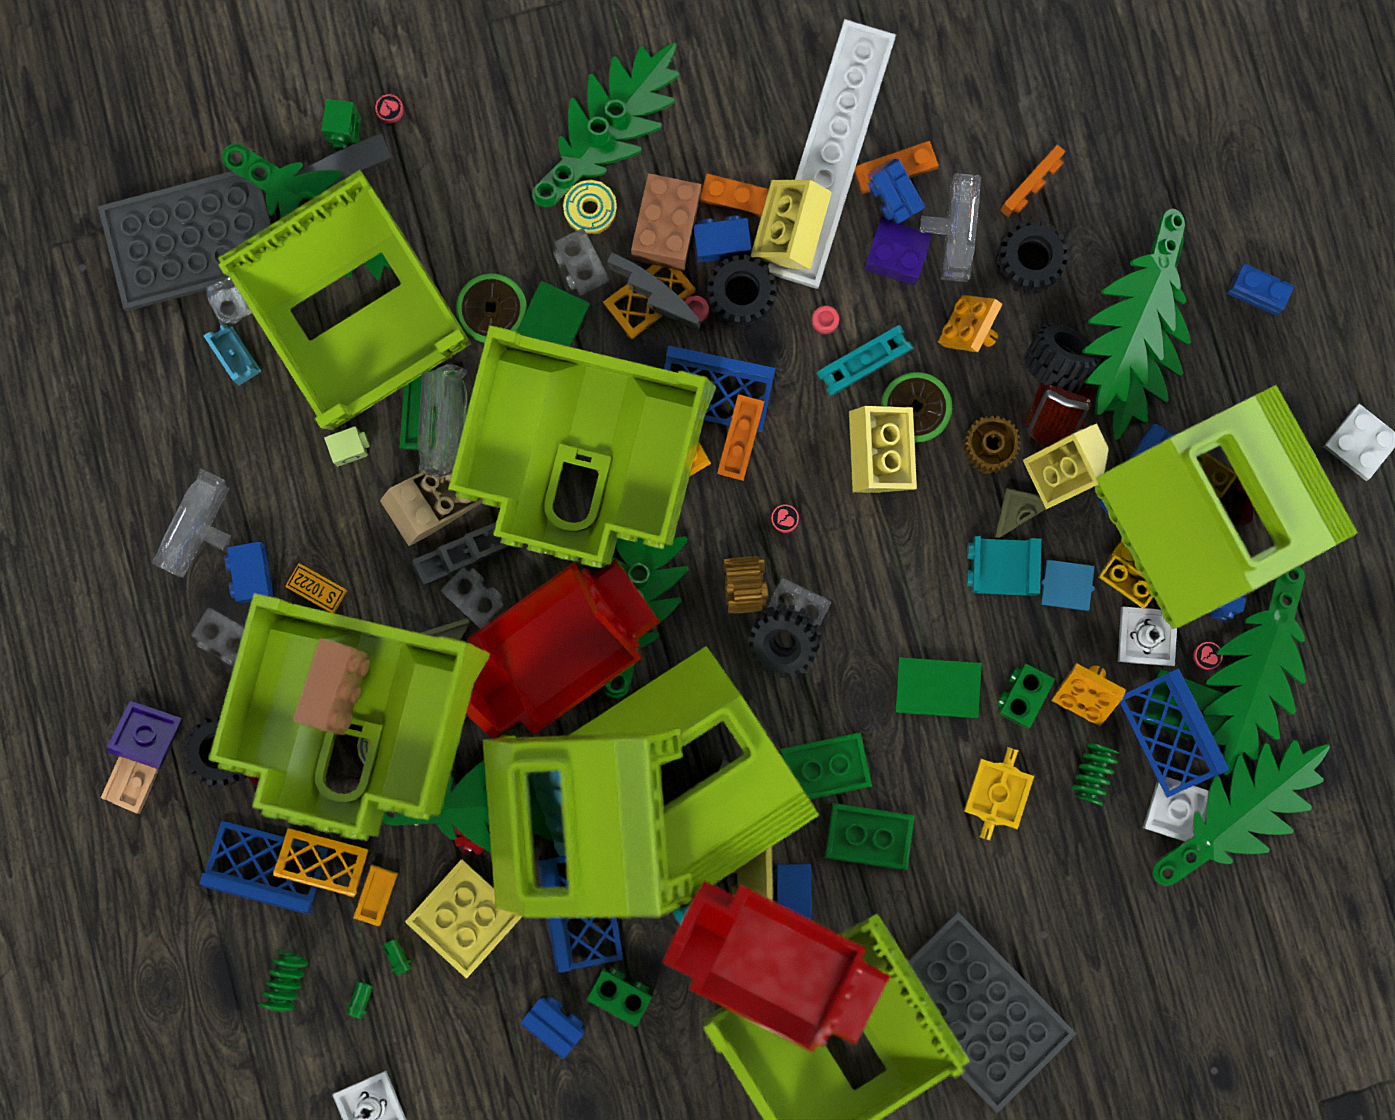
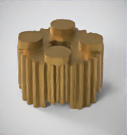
M992 415L990 418L987 416L985 418L981 417L972 424L965 434L962 443L963 454L967 455L965 459H969L968 464H973L972 468L977 467V471L985 474L997 473L999 470L1003 471L1016 459L1020 450L1018 445L1021 441H1018L1020 436L1017 435V432L1019 430L1014 429L1015 424L1011 425V420L1006 421L1005 418L1001 420L999 416L994 418ZM986 439H988L989 442L991 440H994L997 443L994 447L995 450L989 449L986 446Z
M753 556L724 559V572L727 574L725 575L726 604L729 605V613L766 610L768 590L767 582H764L763 573H765L764 558Z

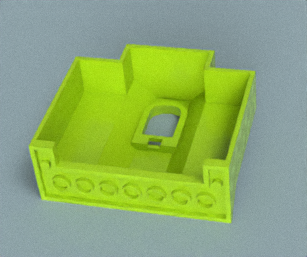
M489 325L448 489L457 491L455 497L478 502L479 497L483 498L482 504L500 508L494 536L502 537L500 543L522 548L523 543L528 544L527 550L554 555V557L566 560L581 561L582 564L602 568L603 563L611 564L617 538L637 542L638 537L644 538L643 544L664 549L665 544H673L704 417L715 393L716 386L706 377L682 371L676 373L522 336L515 331ZM577 454L592 458L591 463L576 459ZM564 462L600 471L590 512L587 518L581 522H566L560 519L554 512L553 504Z
M254 593L209 760L219 762L218 768L260 778L253 807L262 809L261 815L285 819L288 822L299 825L313 826L315 829L341 833L342 836L354 839L367 840L368 835L378 836L385 810L402 813L403 809H405L403 815L429 820L430 815L440 816L473 684L489 659L490 653L465 642L423 635L299 606ZM320 638L370 654L368 659L370 661L369 670L362 677L359 686L361 688L360 697L353 704L350 713L352 715L351 724L362 726L363 729L362 732L347 729L344 734L368 739L370 744L359 785L356 790L346 794L334 792L326 784V773L337 734L293 721Z

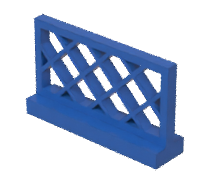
M668 345L664 370L670 371L671 363L682 365L687 373L694 375L701 370L709 371L715 380L712 383L714 385L717 383L725 395V398L714 405L710 403L707 412L711 410L715 417L705 415L704 420L730 426L732 416L728 419L720 418L714 408L728 400L734 409L735 405L730 397L744 389L748 397L752 398L746 387L755 381L767 383L765 394L758 398V400L763 399L765 401L757 428L758 432H762L775 368ZM687 366L697 368V370L691 373ZM713 372L721 373L724 375L717 379ZM729 375L735 376L741 387L728 395L719 381ZM740 378L749 379L751 381L747 382L746 384H743Z
M1179 668L1124 694L1120 705L1166 798L1229 770ZM1164 681L1170 690L1167 702L1151 697L1154 686ZM1150 688L1148 696L1140 693ZM1134 695L1146 698L1142 713L1130 711L1125 699ZM1172 696L1177 706L1170 704ZM1149 700L1165 705L1160 721L1144 716ZM1168 707L1180 710L1183 717L1179 727L1163 722ZM1133 715L1140 717L1138 724H1136ZM1143 718L1159 724L1154 739L1142 736L1139 729ZM1184 722H1186L1190 731L1182 729ZM1162 725L1178 730L1173 746L1157 741ZM1181 732L1193 736L1195 744L1192 752L1176 748ZM1145 740L1152 742L1150 750ZM1155 744L1171 749L1166 765L1154 760L1152 753ZM1197 746H1198V748H1199V750H1200L1202 756H1199V755H1196V754H1195L1196 749H1197ZM1175 750L1190 755L1185 771L1169 766ZM1194 757L1204 760L1210 771L1201 776L1188 773ZM1157 765L1165 767L1163 774H1161ZM1168 769L1184 774L1180 786L1169 790L1164 780ZM1187 776L1195 778L1185 783Z
M225 821L220 823L205 873H202L199 883L205 888L307 915L312 913L313 901L318 888L311 886L307 896L296 892L292 884L296 881L286 879L287 882L278 887L270 886L265 876L273 873L275 866L263 873L256 859L271 852L277 862L278 857L274 849L283 845L285 837ZM226 828L237 831L242 841L227 848L223 841ZM242 833L249 834L251 836L244 838ZM256 837L264 838L269 848L254 855L247 842ZM269 840L276 841L277 843L271 845ZM294 840L291 848L296 853L298 851L295 847L303 849L309 846V844ZM222 845L224 851L219 853L220 847ZM245 845L251 858L236 865L230 852ZM320 846L314 847L317 853H321V860L327 858L329 849ZM312 848L304 852L303 854L297 856V859L299 860L303 870L307 868L304 862L302 861L301 856L310 851H313ZM227 854L233 868L224 873L213 871L216 860ZM292 859V860L288 861V862L286 863V865H287L288 863L294 861L295 859ZM254 862L260 875L251 880L244 879L239 869ZM319 866L306 873L308 877H311L310 873L315 871L314 878L320 880L323 868ZM236 871L238 877L231 876L230 874ZM263 879L265 884L258 883L257 881ZM290 886L292 891L284 890V888Z
M566 856L538 860L542 887H561L560 881L565 883L564 887H569L568 881L559 876L557 863L567 862ZM547 917L557 972L560 973L572 969L624 960L616 917H610V924L605 931L591 923L595 917H590L589 920L584 917H578L586 924L577 937L569 932L567 928V923L571 917ZM589 925L602 934L593 948L580 939ZM611 928H612L613 938H612L610 935H608V932L610 931ZM569 936L575 939L571 946ZM605 937L614 942L616 955L605 957L596 951ZM579 942L588 948L590 953L584 961L573 963L572 950ZM594 953L600 957L596 959H591Z

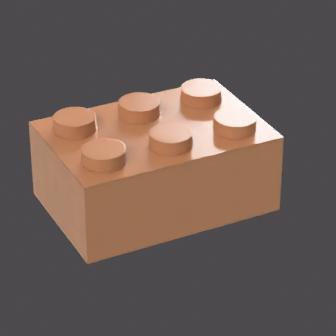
M648 173L631 248V260L682 271L685 270L693 234V225L695 224L701 197V184Z
M320 638L293 721L344 735L345 730L349 728L352 721L350 713L353 704L358 701L361 694L359 686L362 677L369 670L370 661L368 659L370 654Z

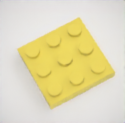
M461 859L405 923L467 979L523 916L496 908L494 887L464 859Z

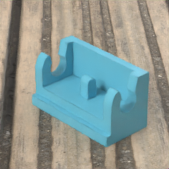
M222 324L220 331L217 333L208 332L204 335V338L232 380L240 386L262 370L234 328Z

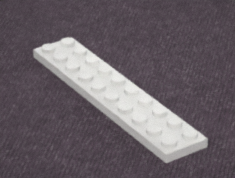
M844 20L795 180H812L832 192L811 269H790L769 263V273L773 274V276L816 289L819 288L895 40V34Z

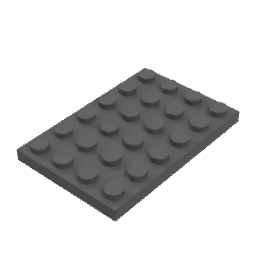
M258 168L255 169L257 176H259ZM233 171L98 206L125 311L232 284L231 278L225 275L218 264L221 262L218 258L272 224L267 211L264 191Z
M956 912L907 960L970 1060L969 1063L962 1066L964 1072L960 1075L996 1113L1076 1035L1075 1031L959 912Z

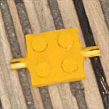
M1007 747L1003 763H993L984 759L979 760L963 812L978 816L984 821L980 838L991 841L995 825H1005L1015 829L1019 827L1034 776L1023 773L1014 767L1018 750Z

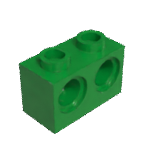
M326 99L321 131L329 145L334 150L341 151L358 143L361 117L354 103Z
M1025 663L1020 668L1015 667L1009 678L1012 685L1008 692H1002L996 706L1000 707L997 714L1028 729L1031 728L1055 678ZM1027 675L1033 676L1036 680V687L1032 691L1027 690L1023 685V680ZM1015 699L1020 700L1024 705V710L1020 715H1016L1011 711V703Z
M611 967L610 970L604 968L587 1001L637 1027L653 994L649 993L650 987L635 980L634 984L624 979L626 974L614 967ZM605 981L614 982L617 986L616 993L613 995L604 994L601 990L602 983ZM631 994L638 995L641 998L642 1004L636 1009H631L626 1005V998Z

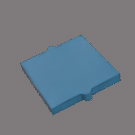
M1046 560L1044 579L1041 581L1043 585L1041 605L1089 611L1091 592L1095 589L1092 586L1095 566Z

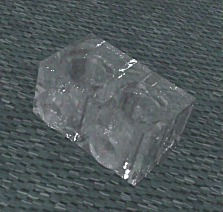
M584 228L554 242L556 251L553 252V255L559 267L565 266L568 272L565 279L571 290L576 289L579 295H582L609 282L608 275ZM571 246H577L581 249L580 253L574 257L568 256L566 250ZM582 270H590L593 273L592 277L586 281L579 279L578 274Z
M231 278L206 287L207 298L220 325L237 323L244 316L252 314ZM227 300L234 302L233 305L228 307L221 305L222 302Z
M462 567L443 587L441 592L482 629L506 607L501 602L504 597L495 588L491 587L488 590L481 584L484 578L473 568L467 571ZM464 580L471 581L472 590L468 594H460L458 591L460 582ZM483 599H490L492 602V608L488 613H480L478 610V604Z
M781 578L767 608L773 606L776 610L778 598L781 595H789L793 600V605H796L795 611L799 612L801 608L804 609L806 607L816 609L818 617L814 620L813 626L818 624L820 627L831 601Z
M208 607L191 636L198 640L197 646L208 652H211L212 649L221 653L219 659L234 666L238 652H232L231 642L236 638L242 639L245 627L215 609ZM216 624L219 633L216 638L210 639L207 635V630L211 625Z

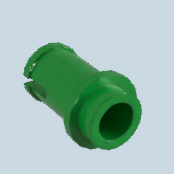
M398 938L381 946L393 968L391 972H395L396 976L412 969L410 966L411 960H407Z
M356 981L350 1004L345 1007L347 1008V1015L362 1019L363 1014H367L365 1008L374 986Z

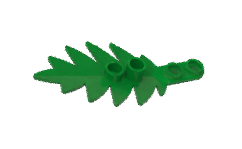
M671 43L664 47L652 58L645 48L641 46L634 61L631 78L616 56L612 57L609 75L610 99L594 74L589 75L588 113L590 120L587 119L576 100L571 98L568 111L570 145L562 136H559L558 147L562 160L532 191L533 201L538 206L551 207L555 205L583 176L597 177L606 174V168L598 165L617 162L641 153L640 146L620 141L638 138L661 129V123L638 117L652 114L674 104V98L652 92L665 87L679 77L678 71L667 69L674 56L676 43ZM543 194H548V195H550V196H549V197H543L542 195H543Z
M238 143L228 145L222 153V161L228 169L266 192V206L270 216L274 214L277 203H279L280 216L283 218L321 194L343 175L341 170H319L295 175L303 167L302 162L291 163L279 168ZM238 152L241 155V160L238 162L233 161L231 154ZM257 167L264 168L265 174L263 176L255 174ZM383 253L364 263L377 280H380L384 266L392 269ZM352 271L346 274L345 276L347 278H350L352 275Z
M1176 209L1166 210L1159 218V227L1152 244V253L1135 258L1130 262L1131 266L1145 269L1123 276L1101 291L1103 295L1125 297V300L1105 308L1088 319L1089 324L1118 327L1101 335L1082 350L1083 354L1108 356L1085 379L1086 384L1099 385L1095 402V415H1101L1115 395L1121 402L1127 401L1130 370L1141 385L1147 383L1148 361L1146 346L1157 361L1163 360V338L1160 319L1170 332L1176 329L1172 287L1174 290H1178L1181 287L1175 262L1185 228L1184 217Z
M1182 236V239H1181V243H1180L1178 255H1177L1176 262H1175V267H1176V269H1177V266H1178V262H1179V258H1180V254H1181V250H1182V246H1183V241H1184L1183 236ZM1172 287L1174 300L1185 304L1186 297L1182 290H1174ZM1176 304V329L1170 332L1160 319L1163 338V360L1157 361L1146 346L1148 361L1147 383L1141 385L1130 370L1127 401L1121 402L1115 395L1111 403L1103 411L1113 412L1112 431L1115 441L1124 433L1132 417L1143 424L1148 421L1144 389L1164 403L1169 400L1163 376L1155 361L1178 377L1183 374L1178 355L1166 334L1168 332L1187 346L1191 343L1187 326Z
M638 537L637 542L617 538L615 548L624 563L619 560L617 561L658 620L662 622L681 603V598L653 600L680 581L688 572V567L658 569L663 567L682 549L687 542V537L674 538L673 544H665L664 549L643 544L644 538ZM650 632L639 637L637 640L640 646L637 649L654 642L659 634L657 632ZM635 664L602 686L604 693L609 698L620 699L627 695ZM617 682L621 685V688L614 690L611 688V684Z
M1300 566L1276 577L1267 611L1256 613L1245 619L1246 624L1260 626L1242 633L1217 650V655L1248 657L1228 665L1205 681V684L1210 686H1240L1220 696L1202 711V714L1206 716H1232L1212 735L1217 745L1224 746L1223 758L1229 768L1228 771L1223 772L1225 776L1229 775L1233 770L1237 755L1245 753L1252 760L1258 758L1259 739L1257 726L1272 739L1278 740L1280 738L1278 720L1271 699L1290 715L1296 713L1291 689L1283 670L1298 683L1304 684L1306 682L1301 657L1292 639L1294 638L1299 643L1305 641L1299 624L1294 620L1305 580L1304 571ZM1289 571L1295 575V580L1289 577ZM1283 596L1287 598L1289 602L1288 605H1285L1282 602Z
M1293 739L1287 747L1278 769L1269 744L1264 743L1256 764L1254 785L1243 756L1237 755L1232 772L1229 802L1219 776H1214L1207 798L1205 823L1201 814L1195 811L1193 817L1194 836L1154 864L1152 875L1155 881L1162 886H1171L1210 859L1223 864H1232L1233 860L1224 851L1240 854L1268 853L1270 849L1248 831L1269 835L1292 834L1294 832L1293 828L1271 811L1296 813L1312 809V806L1293 790L1309 788L1323 782L1324 779L1314 769L1326 756L1330 746L1323 744L1302 753L1297 740ZM1193 852L1195 854L1194 859L1187 861L1186 855ZM1166 868L1172 870L1171 875L1168 877L1162 875Z
M482 761L467 773L453 791L454 778L450 776L440 816L430 815L429 820L403 815L405 810L403 809L402 813L397 812L395 817H391L388 811L385 810L382 821L391 826L437 823L440 830L451 840L456 839L455 826L472 842L491 852L490 832L486 823L489 825L487 789L485 788V762ZM528 776L532 832L554 842L551 832L545 823V816L541 805L536 798L533 783Z

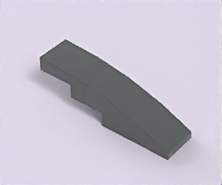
M380 133L338 151L304 168L295 175L319 170H341L343 175L327 188L329 189L359 169L363 175L369 174L368 170L393 160L383 135Z
M613 252L611 253L607 261L609 269L629 278L627 281L629 290L649 298V310L699 331L701 327L700 319L676 293L637 264Z
M495 522L470 532L458 540L440 546L433 552L413 559L411 564L423 587L512 546L500 543L502 537L494 536L497 523Z

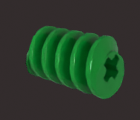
M1088 743L1086 747L1092 754H1083L1082 756L1088 764L1079 765V769L1085 774L1075 775V779L1081 785H1072L1071 789L1077 793L1074 796L1103 806V802L1097 796L1107 795V792L1101 788V785L1111 784L1105 777V774L1115 773L1109 767V764H1118L1119 761L1112 755L1119 754V752L1095 743Z
M275 950L282 956L281 958L272 959V962L278 966V969H270L268 971L275 979L265 981V984L272 989L271 991H262V995L268 998V1002H259V1006L277 1012L292 1011L295 1008V1004L290 1000L298 998V993L293 989L301 988L302 984L296 978H302L305 975V972L299 967H306L308 961L296 953Z

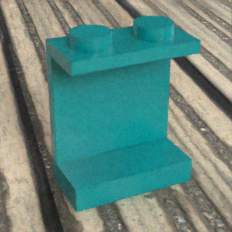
M981 536L972 538V543L967 544V559H971V570L966 572V586H971L970 593L1037 596L1040 594L1042 539L1030 538L1024 541L981 539Z

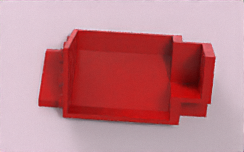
M616 559L594 575L587 568L582 570L573 562L468 638L470 645L490 653L473 684L466 715L491 739L505 734L520 722L534 735L642 659L637 649L640 646L637 639L658 625L660 621Z
M706 881L703 882L701 888L696 893L663 961L664 964L694 979L689 990L811 1053H814L818 1045L824 1046L832 1033L856 1045L890 978V975L867 964L862 959L866 948L742 885L739 886L735 896Z

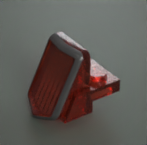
M1040 382L1024 426L1028 427L1030 436L1045 449L1083 429L1096 390L1085 386L1083 390L1074 393L1053 385L1046 386Z

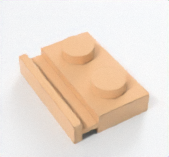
M119 756L101 798L140 814L159 769Z

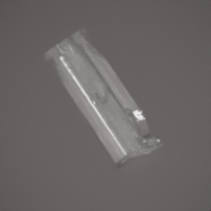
M954 174L950 185L947 218L921 216L920 232L945 234L941 280L959 282L971 280L981 176Z
M447 364L432 372L422 373L418 448L421 463L419 465V472L429 476L452 475L467 416L468 396L466 385L462 380L466 375V369L459 366ZM451 371L456 372L455 375H448Z
M200 468L197 479L187 490L163 537L152 564L183 578L203 541L225 550L230 542L231 535L211 526L229 490L226 487L225 480Z

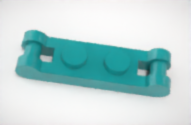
M901 325L892 328L819 370L816 374L827 385L826 391L831 397L839 393L846 387L912 351L914 347L903 336L904 330ZM894 340L897 348L891 350L887 342ZM839 370L843 379L837 382L833 373Z

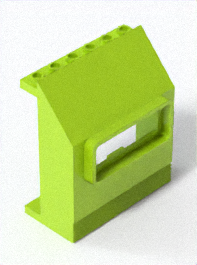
M360 169L218 258L221 262L218 265L222 272L231 278L316 413L317 417L315 420L320 428L335 430L471 345L465 332L400 228ZM383 253L401 284L309 341L292 314L291 309L373 257Z
M1277 385L1167 439L1096 478L1098 485L1095 486V492L1107 508L1110 520L1120 532L1124 546L1129 549L1135 560L1137 570L1143 575L1151 596L1156 599L1162 610V616L1171 629L1179 628L1264 585L1358 533ZM1217 446H1221L1274 542L1273 547L1252 558L1247 553L1196 459L1197 456Z
M707 646L568 735L645 733L680 728L681 747H683L721 721L725 722L744 754L662 808L667 875L670 877L679 872H691L693 898L704 881L712 885L819 815L743 697Z
M680 728L645 733L516 738V735L494 739H483L496 908L523 917H656L693 901L691 872H679L670 877L667 875L659 764L682 757ZM560 771L569 887L536 886L528 772Z
M878 914L838 934L866 948L862 959L867 964L890 975L889 981L863 1030L886 1070L859 1088L852 1089L826 1045H818L814 1053H811L724 1007H720L703 1018L704 1030L718 1053L722 1051L764 1120H880L948 1075L952 1074L955 1078L963 1073L962 1066L970 1062Z

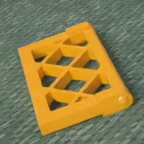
M652 265L646 271L655 276L664 267ZM668 268L671 271L670 279L656 277L662 282L670 283L669 288L671 290L673 283L681 284L685 290L678 296L683 301L696 292L695 287L681 270ZM626 284L603 301V304L626 332L628 338L632 340L663 315L656 312L649 314L648 302L646 313L630 311L632 297L648 300L649 298L633 293L632 290H629L628 284ZM625 296H629L627 311L619 310L615 304ZM629 315L645 317V320L633 328L629 324Z
M288 828L273 876L355 897L369 850ZM294 839L309 843V846L296 853L291 848ZM320 845L335 849L336 853L321 860L314 847ZM312 848L319 862L303 870L297 856ZM346 852L357 855L356 864L348 867L341 854ZM339 856L346 869L330 877L324 863ZM295 859L301 872L296 874L285 871L284 869L288 861ZM321 866L328 879L323 881L311 878L306 873ZM346 873L351 878L349 887L333 883V880Z

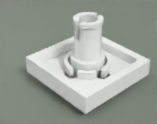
M1121 607L1118 662L1175 666L1177 628L1171 629L1162 616V610ZM1146 619H1149V621H1147V624L1150 625H1145L1144 622Z
M387 1071L333 1094L343 1120H406ZM364 1091L368 1092L369 1097H368V1098H365V1097L367 1096V1094L364 1093V1094L362 1095V1092H364ZM381 1099H385V1100L387 1101V1105H386V1106H385V1101H382L381 1104H380V1100H381Z

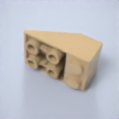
M456 455L389 488L381 498L382 505L408 546L430 536L482 503L483 498L479 497L478 502L455 497L457 491L448 489Z

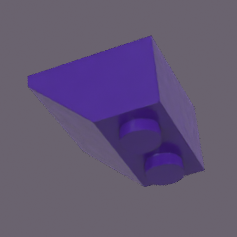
M881 218L864 270L915 286L932 234Z

